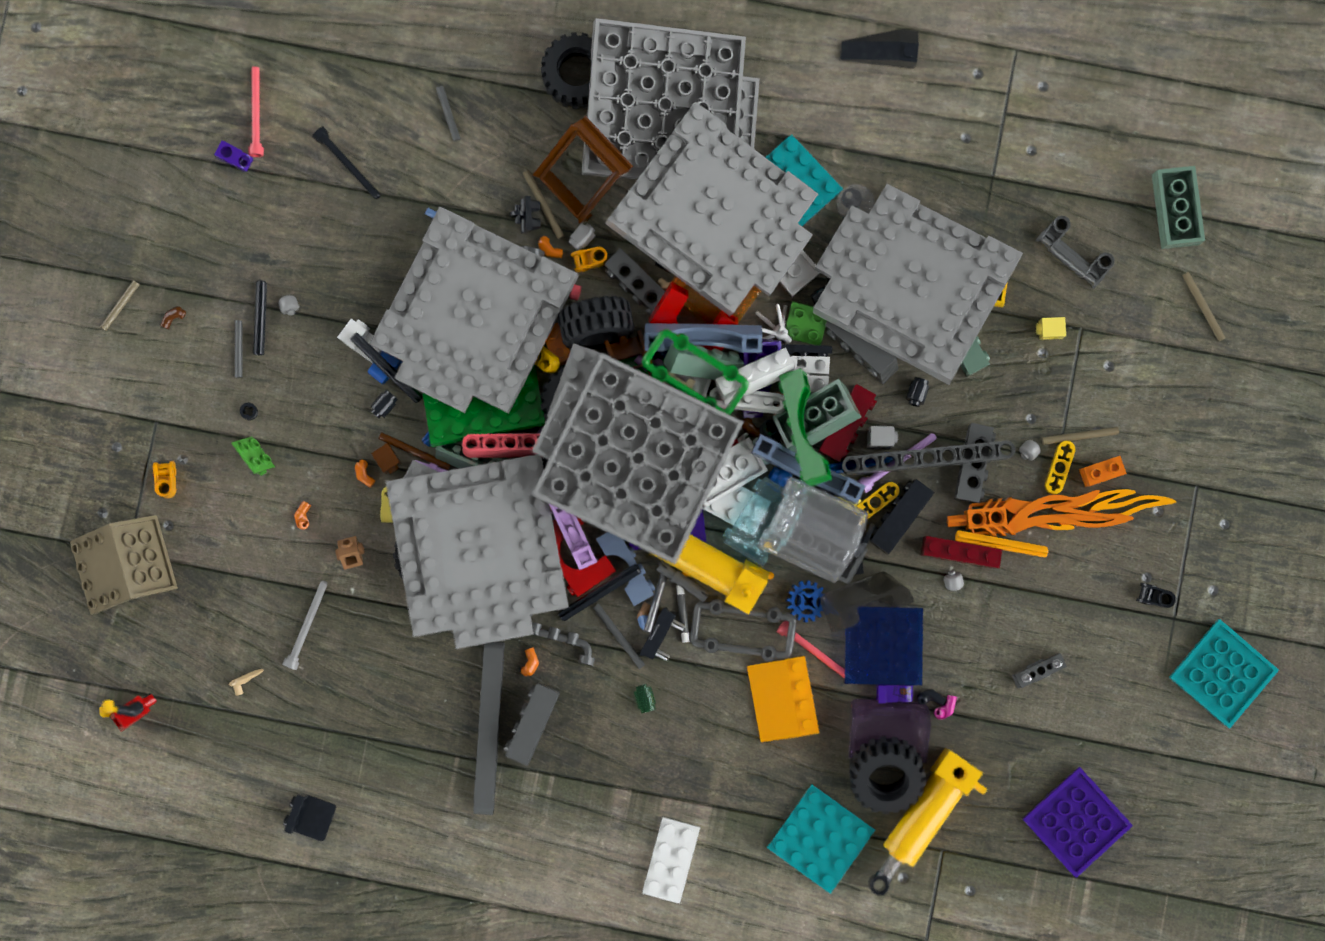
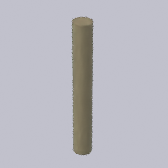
M134 280L100 326L106 331L140 284Z

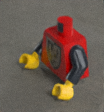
M151 693L143 698L138 695L125 705H118L117 707H114L113 700H106L102 703V707L99 708V713L101 717H111L119 730L123 732L150 712L149 707L157 701Z

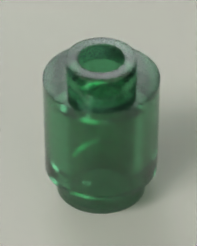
M647 684L637 686L633 694L638 710L640 709L641 714L655 710V704L657 703L652 687H647Z

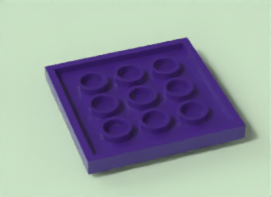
M1081 767L1074 770L1022 818L1075 878L1133 826Z

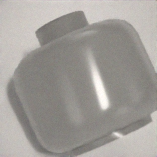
M285 295L278 302L282 314L291 316L299 309L295 296Z
M1026 440L1019 448V451L1022 453L1021 457L1025 460L1033 461L1040 454L1039 445L1033 440Z
M949 571L948 575L943 578L947 590L957 591L964 585L963 576L959 572Z

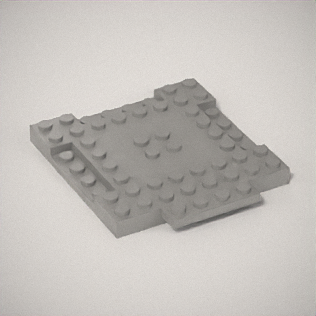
M598 18L593 21L587 118L633 165L629 172L619 178L638 179L695 101L726 124L725 128L754 149L760 78L743 76L746 37ZM584 143L582 175L609 177L612 171Z
M695 101L605 224L727 315L731 316L753 285L770 296L813 236V234L799 225L798 222L815 200L818 193L789 171L786 173L725 128L726 124Z
M886 184L869 214L851 206L817 263L815 271L831 279L816 302L813 313L950 385L1023 253L990 236L985 238L921 205L920 200Z
M439 207L422 240L423 244L391 307L389 310H386L369 344L403 361L395 379L463 413L466 412L474 396L509 414L579 276L576 272L545 257L538 256L475 225L459 215Z
M601 353L584 389L566 381L532 450L533 453L549 460L533 496L668 562L676 564L743 422Z
M540 455L386 481L413 637L453 629L456 649L532 635L534 633L530 615L569 608L550 505L533 496L544 472Z

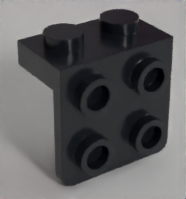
M302 792L293 796L289 806L292 808L290 815L287 814L283 822V826H285L284 832L289 834L296 832L318 841H324L334 817L336 805Z

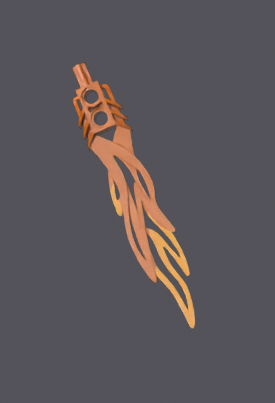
M1129 489L1112 490L1099 493L1100 490H1095L1078 497L1049 495L1032 502L1008 497L1005 501H1002L1003 498H998L996 501L989 499L986 502L972 503L969 505L968 510L964 511V515L947 516L946 521L948 527L965 526L966 530H971V533L990 535L992 537H997L996 534L1006 536L1005 533L1013 536L1033 526L1049 530H1072L1075 528L1074 526L1084 528L1114 526L1133 520L1134 517L1129 515L1137 511L1155 506L1174 504L1176 501L1163 496L1144 495L1124 502L1108 504V502L1136 493V491ZM1117 493L1116 496L1094 504L1089 511L1073 509L1085 506L1104 496ZM1140 500H1158L1157 502L1136 506L1119 514L1095 513V511L1124 507ZM1048 501H1067L1058 504H1043ZM982 506L980 509L972 510V507ZM1047 508L1057 512L1070 513L1040 515L1028 518L1030 514ZM1006 510L1014 515L1008 523ZM992 513L999 515L997 523L991 520ZM974 514H977L980 517V523L978 525L974 524L972 521V516ZM1080 521H1108V522H1105V523H1084V522H1080ZM1047 523H1058L1060 526H1053ZM974 529H982L983 531L975 532Z

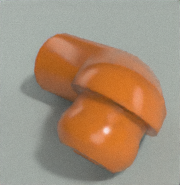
M542 236L538 241V246L540 250L545 252L544 255L562 258L563 249L553 248L549 242L550 239L547 236Z
M360 460L355 464L356 477L371 488L376 480L367 475L368 463L365 460Z
M304 500L294 514L296 525L302 530L309 527L306 513L311 507Z
M534 647L525 650L528 661L521 668L523 676L533 675L539 665Z

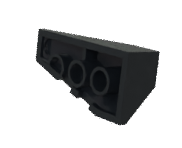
M898 29L842 41L840 61L914 69L918 59L919 31Z

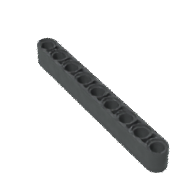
M997 441L849 456L844 459L842 469L847 475H860L1010 459L1014 455L1015 445L1010 441ZM1004 445L1008 446L1011 450L1010 455L1002 454L1001 447ZM984 447L989 448L991 456L984 457L981 449ZM963 450H970L972 457L970 459L963 458ZM945 451L951 452L952 460L945 461L942 453ZM924 454H931L933 461L926 463L923 460ZM906 455L914 458L912 465L904 463L903 458ZM885 458H893L895 464L892 467L886 466L884 464ZM872 459L876 465L874 468L868 469L865 466V461ZM848 461H853L856 464V469L849 471L846 469L845 464Z
M504 642L484 643L473 814L479 815L494 814Z

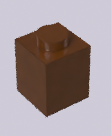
M386 443L371 453L383 473L393 474L400 469L399 465L402 463L390 444Z

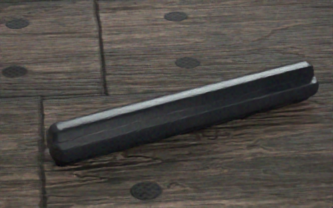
M263 280L256 281L253 354L256 356L264 355L267 282Z

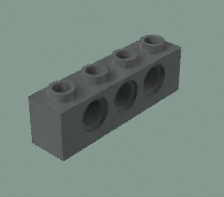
M620 248L604 264L607 269L605 273L611 279L616 278L620 282L618 284L620 288L626 293L629 291L633 295L632 299L639 306L643 304L647 308L646 313L650 316L665 291ZM626 268L630 270V274L627 277L621 276L619 274L621 269ZM639 281L644 284V287L641 290H636L633 284ZM649 295H655L657 297V301L655 303H649L647 301V297Z
M970 423L964 445L975 444L976 440H980L983 443L994 442L996 433L993 432L994 427ZM984 447L981 450L982 455L990 457V449ZM965 449L962 456L965 459H970L972 453L970 450ZM980 462L978 469L973 468L971 463L960 464L954 499L970 503H979L980 500H983L985 489H982L983 481H986L988 477V470H986L987 462ZM969 477L976 480L974 488L970 487L967 483Z

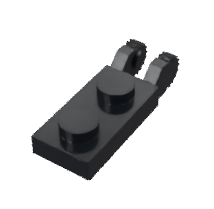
M782 344L781 349H787L789 355L797 353V356H809V353H816L817 357H828V354H832V346Z

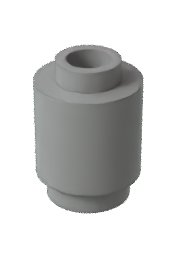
M581 223L571 234V239L568 243L577 251L584 250L595 237V229L588 223L585 225Z

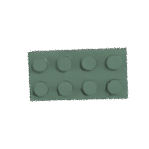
M1195 166L1155 171L1152 174L1161 249L1200 245L1205 241Z
M840 379L809 395L804 410V427L811 446L861 418L847 387ZM784 410L772 418L786 447L797 453L796 446L793 445L791 440L793 432L787 423L788 411Z

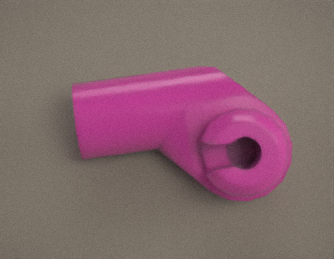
M947 695L946 704L936 708L934 716L939 720L951 716L954 713L957 697Z

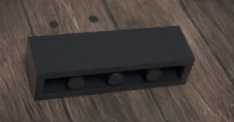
M917 479L913 482L908 481L903 488L905 493L902 497L897 496L892 503L894 508L890 513L888 511L885 512L880 519L882 524L879 528L875 526L869 542L887 555L891 553L935 493Z

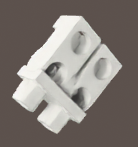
M791 356L794 362V370L801 368L807 374L811 389L810 394L829 384L830 357Z

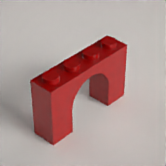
M672 281L650 315L648 323L679 324L677 315L689 298V290ZM721 310L712 324L738 325V317L734 315L729 316ZM695 345L710 350L718 349L722 351L724 348L718 346Z
M577 517L580 526L584 525L582 519ZM556 519L553 520L563 579H566L569 585L566 587L572 596L576 594L577 597H580L617 572L606 555L597 560L596 563L581 570L567 566L560 554V547L565 538Z

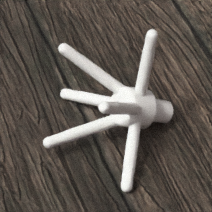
M776 304L779 325L777 326L760 312L756 311V315L773 329L762 328V332L771 334L762 337V339L776 337L778 340H783L786 344L792 341V338L788 335V330L784 327L787 305H784L781 314L780 305Z

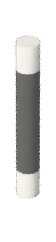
M676 585L680 623L685 625V628L680 626L684 629L681 631L682 643L690 642L685 592L682 587Z

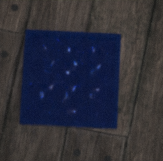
M845 606L844 684L922 686L923 608Z

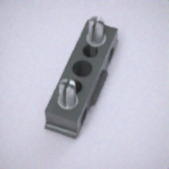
M1057 653L1047 659H1040L1028 665L1027 668L1013 674L1012 678L1017 688H1023L1067 666L1061 653ZM1038 667L1043 669L1040 675L1037 673Z

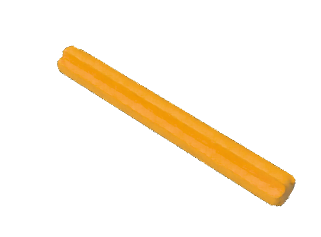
M959 530L955 535V540L958 542L998 548L1043 558L1047 557L1048 547Z

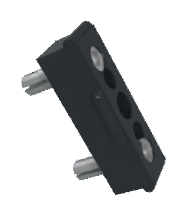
M667 607L663 608L640 652L641 656H646L652 660L655 656H658L668 661L670 655L659 650L671 625L681 631L684 629L680 626L685 628V625L676 621V614L669 611Z

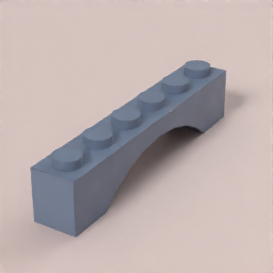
M645 323V351L649 349L660 331L668 329L676 334H686L689 342L693 345L718 346L739 352L762 353V325ZM665 337L657 351L669 350L673 341Z
M760 434L750 454L800 478L799 471L801 466L796 460L795 452ZM831 470L832 480L815 485L854 505L858 503L866 487L851 478Z

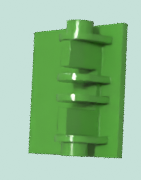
M792 302L786 325L788 335L792 340L821 345L827 320L813 313L814 306Z
M252 436L231 443L254 474L257 473L262 476L267 472L266 470L275 467L271 462V458L265 454L259 442Z

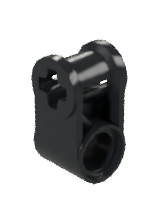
M1140 583L1141 590L1139 598H1136V602L1160 608H1170L1175 604L1176 596L1173 592L1147 583ZM1164 594L1168 595L1170 599L1167 605L1161 601V597Z

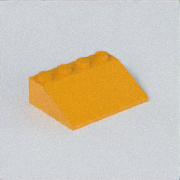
M805 656L747 666L761 742L819 733Z

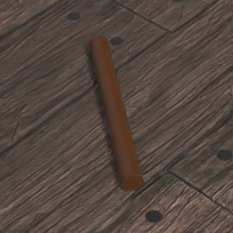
M382 432L378 438L427 462L436 464L445 470H449L451 466L436 459L433 455Z

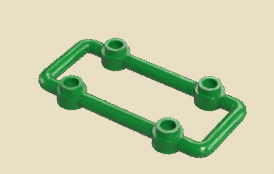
M668 329L660 331L642 358L643 367L652 373L654 379L660 382L665 381L681 392L728 415L733 412L749 387L748 380L739 374L738 368L735 365L729 364L726 366L691 344L688 336L683 333L676 334ZM665 337L673 341L676 349H686L723 372V377L727 381L736 380L741 384L725 409L717 405L714 397H704L670 376L665 366H654L650 363L651 358Z

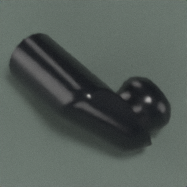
M933 689L920 692L917 696V701L920 705H926V703L934 701L942 706L946 701V697Z

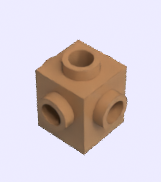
M356 536L337 541L338 549L335 552L338 561L341 560L344 570L363 565L362 554H365L362 542L359 543Z

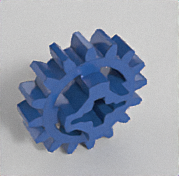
M806 580L804 585L802 581H799V587L792 585L794 591L787 592L790 598L785 599V601L790 602V605L786 608L792 609L790 614L797 615L796 620H800L803 617V622H808V618L813 622L815 621V616L818 618L822 617L820 611L826 612L823 605L828 604L827 601H824L827 594L821 593L824 588H817V582L811 585L810 580ZM808 588L813 591L810 593H806L802 589ZM804 598H809V599H810V600L808 601L809 605H804V603H805V599H804ZM807 609L811 614H803L801 611Z

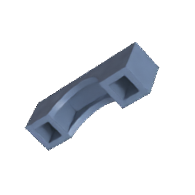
M609 532L596 538L606 556H618L624 559L629 567L637 564L634 560V557L637 555L631 546H626L624 539ZM641 563L637 564L641 569V574L631 579L625 588L634 606L654 595L652 591L656 590L651 580L646 581L643 576L646 571Z

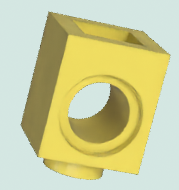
M1065 317L1040 319L1039 323L1036 324V334L1039 335V339H1063L1066 337Z

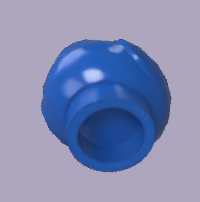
M777 467L770 471L768 481L772 482L775 490L783 489V496L792 495L796 491L795 485L788 482L789 478L793 477V474Z

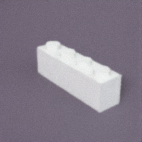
M786 348L738 369L739 374L744 376L749 382L748 390L744 396L779 381V375L794 370V362ZM722 376L716 379V387L724 404H729L741 384L736 380L727 381Z

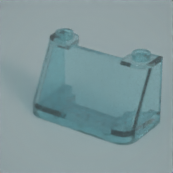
M764 477L762 480L758 478L753 486L755 489L753 495L731 529L727 528L722 536L725 539L723 543L759 567L765 566L768 561V555L772 553L790 521L794 518V513L804 503L802 499L767 477Z

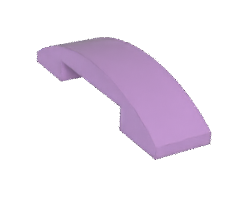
M549 504L579 570L596 563L597 560L577 517Z

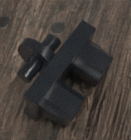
M525 196L524 199L520 200V205H515V211L509 213L511 218H515V224H521L522 234H527L530 231L541 228L540 218L531 217V212L540 211V201L531 199V196Z

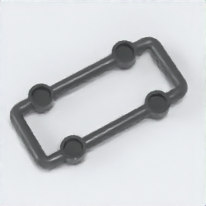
M719 599L711 602L700 601L695 605L693 611L690 642L695 647L705 648L709 653L721 650L762 656L766 661H773L775 658L788 659L793 652L796 618L793 614L781 612L776 607L768 610L752 608L751 612L747 614L733 605L724 604ZM701 609L710 610L715 615L728 612L764 617L772 623H777L780 620L789 621L785 652L776 651L773 646H765L762 649L719 643L716 638H708L706 641L698 640Z

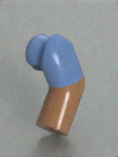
M646 602L643 603L637 614V620L642 630L645 628L651 607Z

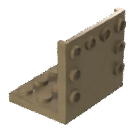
M157 515L109 523L70 541L71 550L76 561V568L82 582V589L86 596L87 607L91 615L132 599L178 589Z

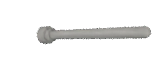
M326 581L320 582L290 655L288 654L287 658L285 657L282 663L286 667L294 670L298 668V655L326 590Z

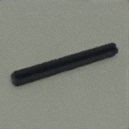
M356 332L352 335L350 340L415 403H418L423 398L415 388L395 379L398 371L359 333Z
M633 564L570 604L569 608L562 609L558 612L562 621L568 620L641 574L640 567L637 564Z

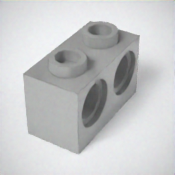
M871 426L867 429V449H891L898 441V432L894 431V426Z

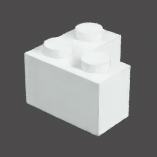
M350 319L338 338L373 364L350 340L352 335L357 332L370 343L373 337L368 332L370 328L359 319L356 322ZM373 347L379 354L382 353L381 350Z

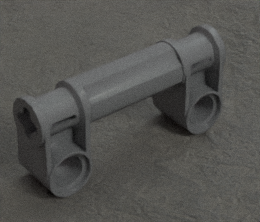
M1058 216L1045 228L1036 241H1040L1048 248L1051 254L1081 279L1084 278L1092 285L1091 288L1095 289L1115 263L1114 256L1105 252L1099 255L1092 264H1089L1061 240L1069 230L1071 222L1066 216ZM1056 222H1063L1065 225V229H1058L1056 226ZM1101 258L1108 260L1109 264L1107 267L1101 265Z

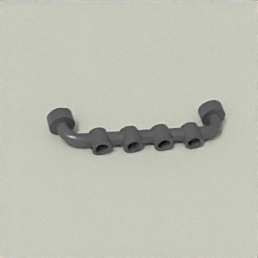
M532 622L534 633L532 635L582 647L584 655H580L578 663L593 666L595 658L591 657V646L587 641L579 639V634L568 632L567 635L560 634L561 630L554 627H549V631L541 629V624Z

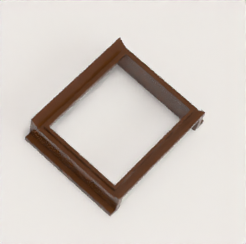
M585 116L582 120L568 128L534 172L533 176L538 177L579 220L578 223L581 224L590 220L593 216L591 211L618 178L629 172L633 165ZM577 135L612 171V174L585 207L551 171V168Z

